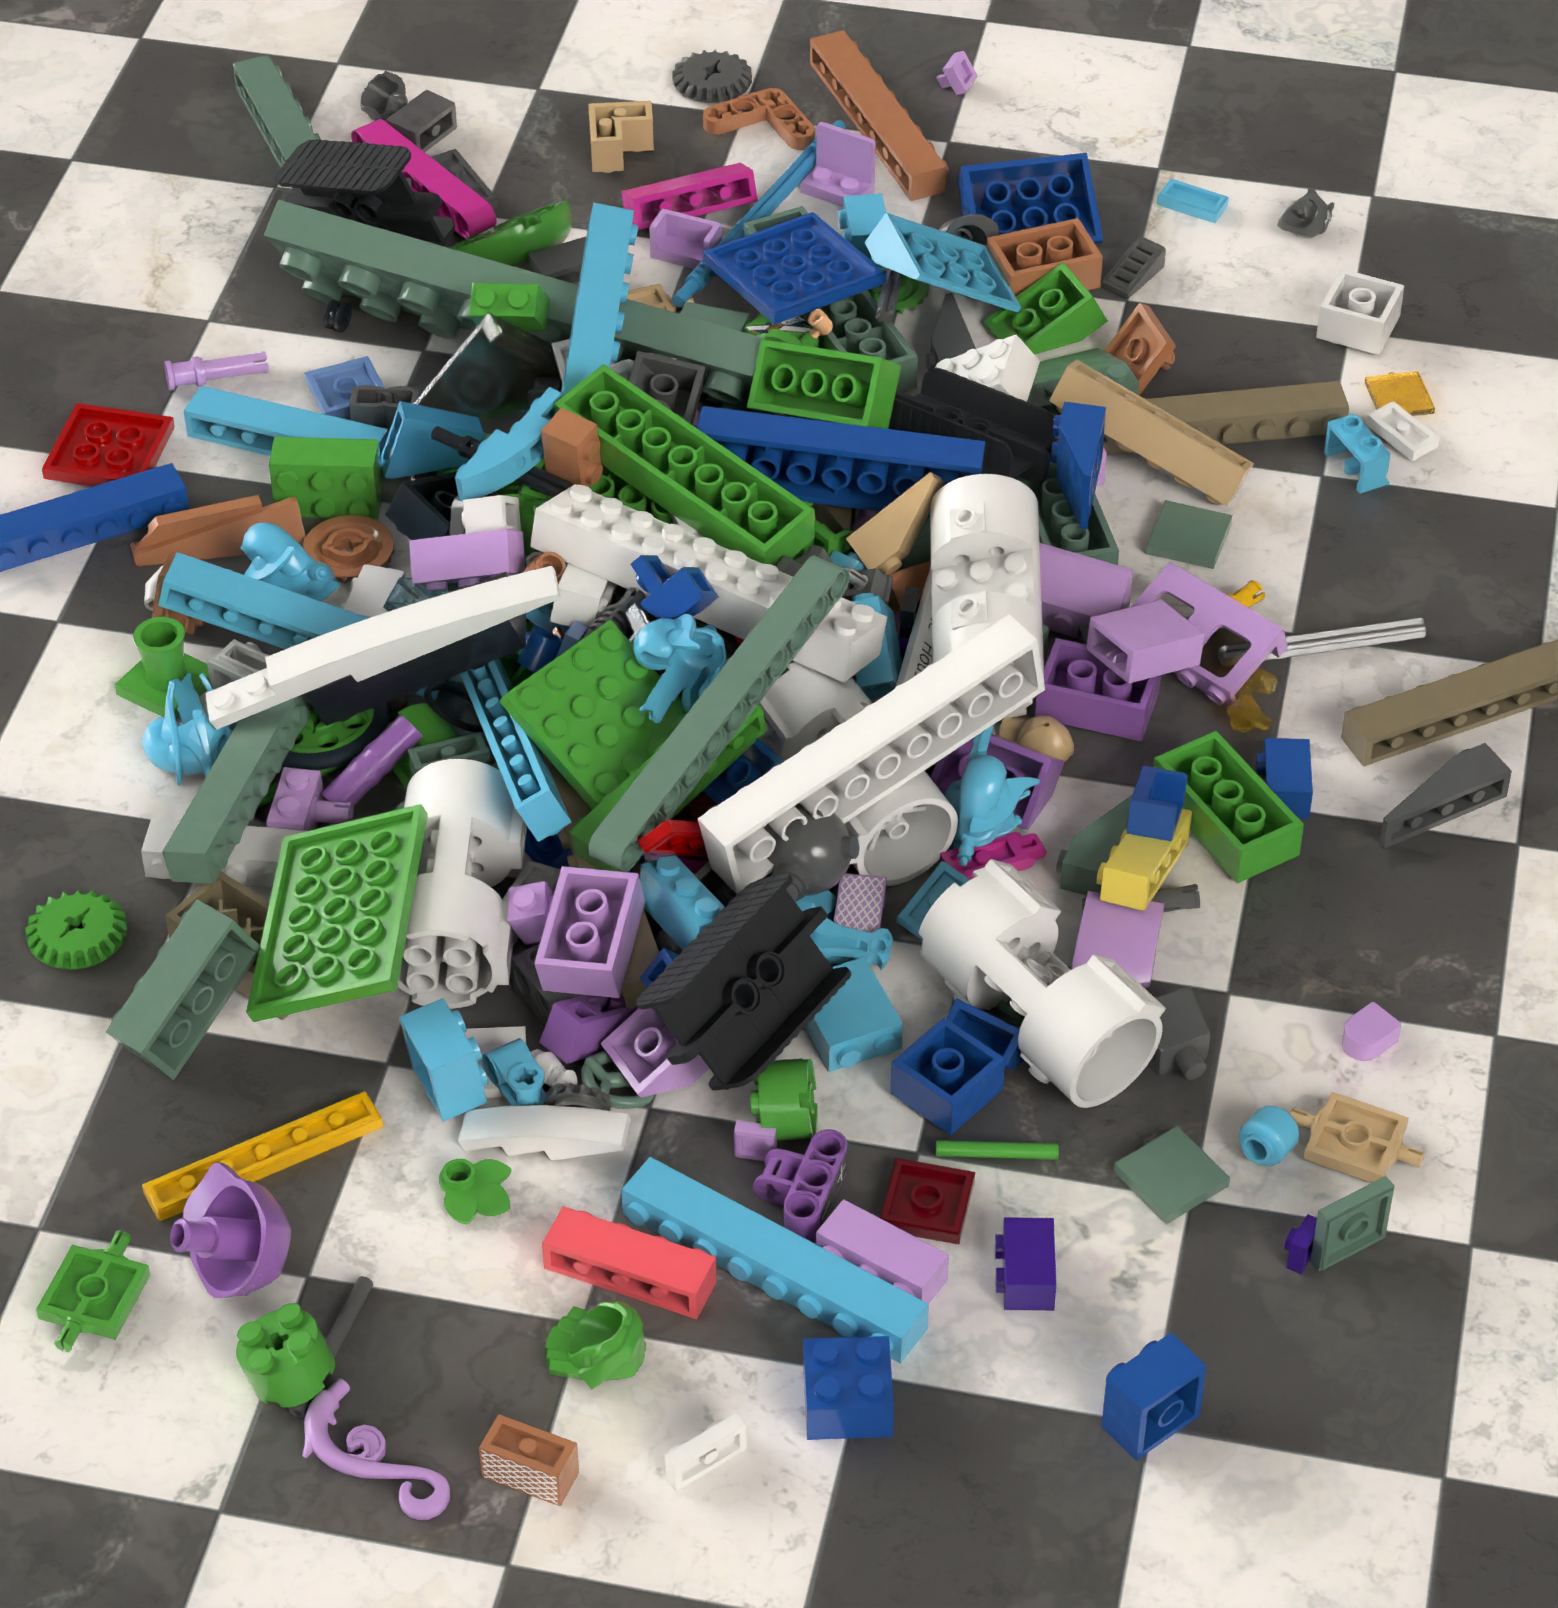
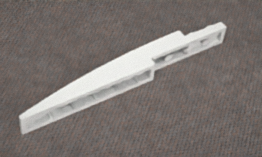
M552 566L423 600L348 625L265 657L267 668L205 693L209 721L217 730L350 674L357 682L561 599L555 569Z

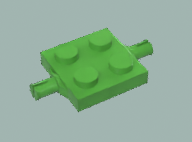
M120 1230L116 1231L107 1249L91 1250L72 1245L36 1308L38 1319L63 1326L60 1335L54 1343L59 1350L63 1351L65 1349V1352H70L80 1333H91L116 1340L151 1275L149 1265L129 1260L123 1255L132 1240L128 1233L123 1231L122 1234Z

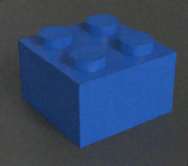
M944 1017L891 1062L890 1094L949 1135H952L1003 1090L1005 1058Z
M1172 1332L1158 1342L1156 1340L1149 1342L1143 1347L1139 1355L1127 1363L1121 1362L1108 1373L1101 1427L1137 1461L1200 1416L1207 1365Z
M889 1336L803 1339L807 1440L893 1437L894 1401Z

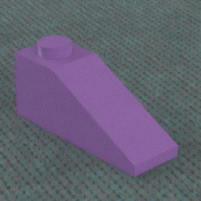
M581 995L555 1002L539 1043L556 1055L559 1061L566 1064L585 1059L601 1051L603 1046L600 1043L639 1007L627 1008L622 995H620V998Z

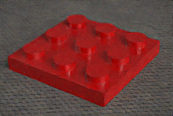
M76 403L42 467L43 478L97 486L153 469L175 428L174 418L171 416Z

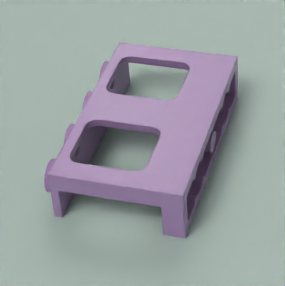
M1169 562L1131 607L1156 601L1161 595L1169 594L1194 610L1188 621L1205 633L1204 644L1219 628H1226L1251 644L1250 649L1225 677H1217L1199 665L1172 672L1187 687L1193 688L1195 686L1205 692L1206 696L1217 705L1225 704L1235 710L1238 707L1235 694L1270 653L1280 657L1288 648L1284 629L1172 562Z

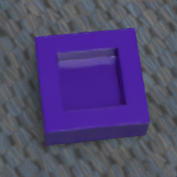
M1307 1214L1299 1228L1292 1227L1285 1241L1284 1249L1289 1251L1286 1268L1301 1275L1311 1260L1317 1222L1316 1217Z

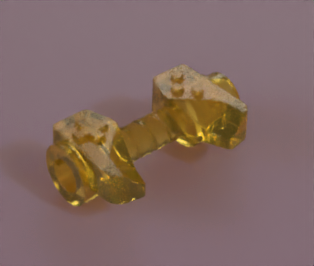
M1258 667L1238 690V698L1227 707L1230 725L1234 730L1246 732L1254 727L1267 730L1274 723L1273 720L1264 715L1254 698H1252L1253 692L1273 694L1278 684L1276 676Z

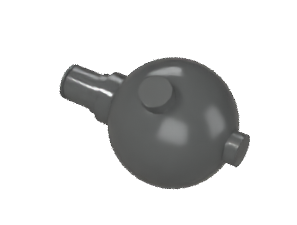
M799 803L795 807L806 817L807 824L803 825L799 819L792 821L785 830V835L789 838L787 841L783 840L768 824L765 827V830L776 841L774 851L767 858L774 864L773 871L767 876L771 877L772 875L789 873L793 881L786 890L795 902L804 896L817 895L835 886L845 875L851 859L858 857L860 849L858 838L855 835L850 836L847 827L835 813L830 817H823L822 812L817 809L816 813L822 818L815 819Z

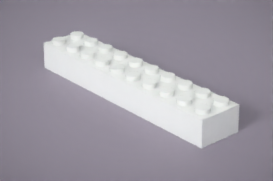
M574 484L535 509L530 547L543 553H557L566 563L626 589L636 588V593L638 590H641L645 593L646 597L650 593L644 591L635 579L637 574L630 565L640 555H657L671 576L682 567H699L719 598L693 617L744 640L793 578V576L779 571L773 565L762 564L752 560L740 551H731L717 545L712 539L698 537L684 531L679 525L665 523L654 518L648 512L637 511L625 506L618 499L606 498L592 492L589 487ZM841 596L794 657L793 661L844 683L880 655L887 616L875 612L870 606L856 604Z
M1007 615L997 623L988 626L983 632L968 642L959 645L954 651L936 663L927 666L922 672L907 682L898 685L893 691L875 703L869 704L843 724L837 725L832 731L814 743L805 746L800 752L782 764L773 767L768 773L750 785L744 786L718 806L709 809L698 818L711 868L738 894L748 884L762 879L773 871L774 864L767 858L774 851L776 841L765 830L767 824L785 841L789 839L785 835V830L792 821L799 819L803 825L807 824L806 817L795 807L796 804L799 803L815 819L822 818L816 813L818 809L822 812L823 817H830L835 813L843 823H846L1043 692L1045 685L1038 639L1012 616Z

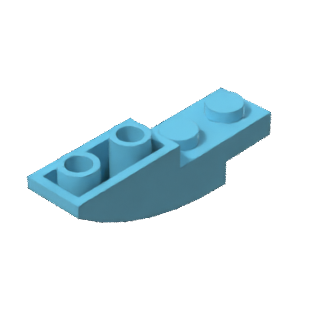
M549 387L540 398H536L533 401L526 415L520 421L514 423L509 434L496 429L487 440L481 442L474 456L467 464H463L458 469L455 476L460 501L481 498L503 488L528 472L544 458L541 430L555 415L554 403L562 397L561 392Z

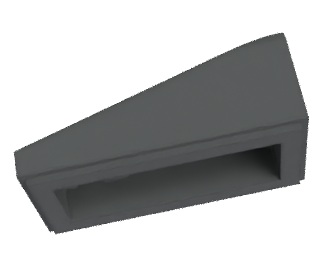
M1140 236L1101 281V287L1129 299L1164 268L1165 247ZM1120 278H1121V279H1124V280H1126V281H1128V282H1130V283L1128 284V283H1126V282H1124V281H1121V280H1119V279H1120Z

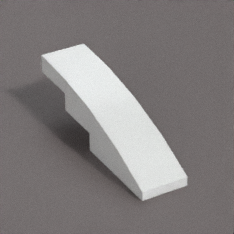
M550 1105L500 1106L472 1109L465 1113L458 1142L464 1151L501 1146L507 1156L545 1151L549 1159L554 1161L624 1150L631 1118L627 1113Z

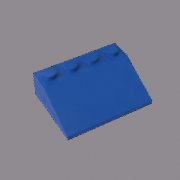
M1087 153L961 166L957 186L963 216L967 214L985 215L998 223L999 235L1079 218L1094 244L1103 243Z

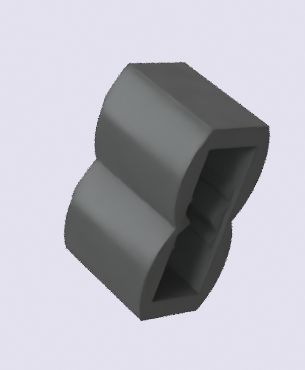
M374 385L353 387L349 402L351 421L388 429L389 433L399 401L421 405L420 389L409 386H396L387 389Z

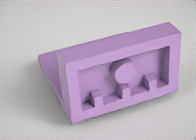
M820 122L817 125L816 166L801 181V193L843 207V196L873 194L875 189V140L825 122Z

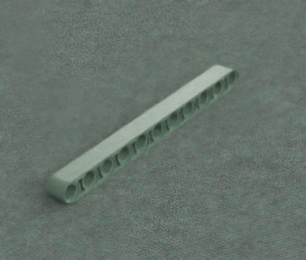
M815 555L810 556L596 829L589 842L588 853L590 857L623 872L629 871L644 853L637 840L665 820H670L844 594L850 578V572L847 568Z

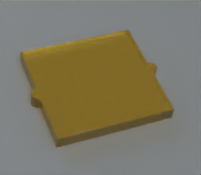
M1419 371L1397 374L1389 372L1388 375L1365 377L1364 383L1376 410L1394 401L1412 416L1435 413V407Z

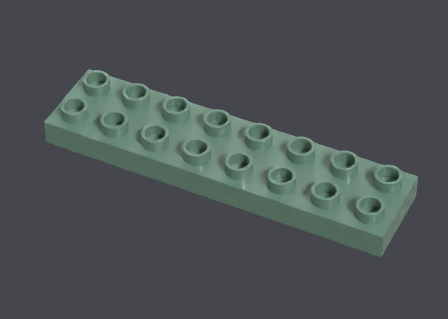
M278 199L264 237L282 255L279 267L286 273L305 280L301 290L306 295L326 304L331 300L340 301L342 294L362 299L359 306L360 309L373 317L388 322H396L400 311L421 316L418 325L422 329L446 339H455L458 329L463 328L480 333L479 336L489 337L502 344H508L515 352L518 345L539 351L536 359L541 364L559 372L552 350V343L570 339L578 291L577 284ZM472 284H539L550 298L546 331L481 330L469 317ZM626 299L625 304L620 303L619 311L625 312L621 333L615 332L614 341L620 342L618 358L615 363L627 359L635 361L637 351L705 366L700 398L722 404L720 408L760 413L747 408L761 339L767 340L766 338Z

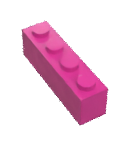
M741 162L621 191L624 209L634 210L632 224L638 225V230L650 228V225L662 208L691 216H699L758 201L753 170Z

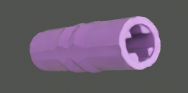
M400 714L374 741L364 748L361 754L350 762L348 767L321 794L328 801L352 802L354 806L371 788L380 782L384 775L393 769L395 764L408 752V749H411L423 735Z

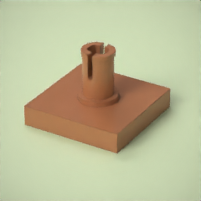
M1139 302L1104 351L1127 363L1139 381L1138 395L1140 396L1159 369L1167 371L1171 368L1169 364L1173 365L1175 361L1173 350L1176 345L1150 306Z

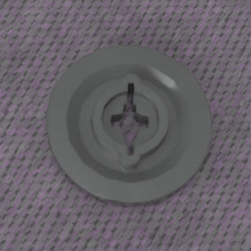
M716 49L713 52L703 50L701 54L693 52L690 57H682L681 62L676 63L675 70L672 71V81L676 90L689 99L709 103L724 102L737 98L749 89L752 83L751 67L747 65V61L740 59L738 54L729 55L728 51L719 53Z

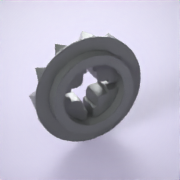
M569 1083L567 1086L556 1085L553 1089L547 1091L546 1104L550 1106L583 1107L610 1111V1096L605 1092H601L597 1087L590 1088L585 1084L575 1085Z

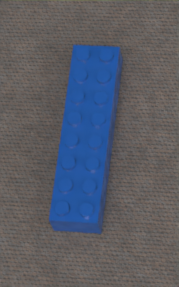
M702 406L697 429L801 501L881 511L930 472L941 477L944 486L961 477L982 474L985 441L707 406Z

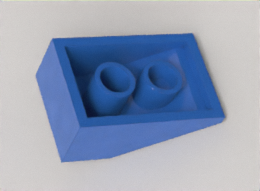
M1064 402L1061 416L1055 415L1052 436H1057L1058 442H1053L1051 463H1057L1056 479L1079 527L1087 529L1103 458L1106 407Z

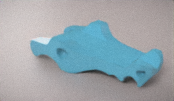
M796 901L801 911L816 907L813 902ZM828 918L810 935L831 966L865 957L868 964L877 965L880 971L883 970L889 961L893 942L892 935L888 929L879 928L874 933L841 926Z

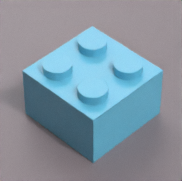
M441 998L399 1017L412 1068L443 1122L487 1103L483 1086L489 1083L482 1065L479 1062L477 1063V1061L482 1059V1054L475 1038L470 1037L467 1039L464 1033L467 1032V1029L458 1010L451 1012L444 998Z

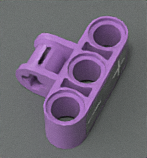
M832 1129L821 1130L812 1137L805 1155L784 1149H771L767 1152L764 1160L766 1167L763 1174L758 1176L753 1184L754 1192L762 1200L784 1207V1228L811 1242L816 1241L817 1230L827 1220L847 1171L846 1137L841 1132Z

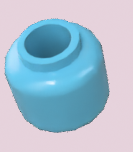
M1267 1105L1257 1109L1240 1129L1238 1138L1243 1153L1250 1161L1263 1166H1273L1279 1164L1296 1146L1299 1139V1129L1289 1113L1279 1107Z

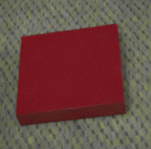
M895 1158L879 1218L915 1237L959 1245L975 1183L976 1172Z

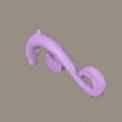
M338 1378L327 1390L322 1389L313 1398L304 1418L305 1445L302 1454L304 1458H307L314 1452L319 1460L330 1468L359 1478L418 1479L426 1481L434 1488V1492L425 1499H417L412 1496L410 1492L412 1483L409 1481L404 1482L400 1487L399 1503L402 1511L410 1518L429 1520L437 1517L446 1509L450 1501V1486L447 1479L440 1473L427 1468L380 1462L385 1456L386 1441L381 1431L376 1427L370 1425L354 1427L348 1433L346 1439L348 1453L343 1452L333 1443L328 1433V1423L332 1425L337 1423L334 1412L340 1406L339 1401L350 1391V1386L346 1381ZM358 1449L364 1450L361 1454L358 1455L349 1454L353 1453L355 1450Z

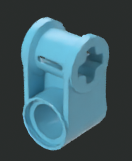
M518 1038L482 1055L483 1065L488 1077L499 1088L511 1106L546 1105V1095L542 1089L545 1079L544 1072L532 1057L529 1048L522 1039Z

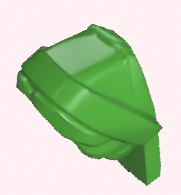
M621 1301L613 1303L603 1302L590 1311L573 1306L568 1315L563 1316L558 1325L552 1328L545 1345L546 1365L549 1366V1374L584 1380L591 1390L599 1386L603 1381L621 1380L635 1376L643 1363L646 1351L643 1320L634 1308Z

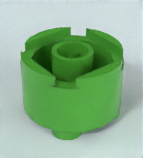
M802 1058L774 1060L754 1080V1084L758 1085V1090L751 1091L752 1115H760L756 1123H761V1128H776L777 1141L812 1138L817 1133L818 1123L817 1103H814L816 1080L813 1062L811 1059Z
M285 1304L279 1310L269 1312L255 1321L245 1323L237 1332L239 1339L236 1348L237 1360L257 1397L265 1404H268V1401L276 1402L280 1407H294L303 1404L322 1391L325 1387L323 1380L330 1371L331 1375L333 1374L335 1369L334 1355L315 1319L306 1311L301 1310L298 1304Z

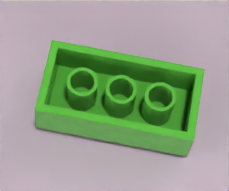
M761 339L747 408L763 414L781 413L795 418L888 429L901 365L881 357Z
M1217 731L1154 758L1153 768L1187 774L1183 809L1192 811L1190 832L1237 884L1300 855L1304 827L1302 821Z

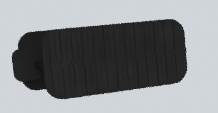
M320 139L308 140L294 150L275 177L279 186L293 188L284 199L286 202L440 246L446 244V241L455 230V223L451 218L434 216L442 205V200L438 194L413 192L402 173V170L411 159V152L407 147Z
M937 367L928 370L924 374L921 392L913 397L896 390L888 427L891 430L985 441L982 474H996L1010 478L1018 476L1033 483H1040L1047 478L1052 446L1055 436H1052L1054 417L1051 412Z
M789 873L772 875L771 877L762 878L748 884L636 1000V1005L639 1009L653 1008L678 1042L666 1054V1058L671 1065L687 1063L699 1054L714 1074L708 1083L713 1091L742 1087L756 1080L851 977V971L848 967L833 969L811 939L810 935L827 918L828 914L822 906L801 911L786 890L793 881Z

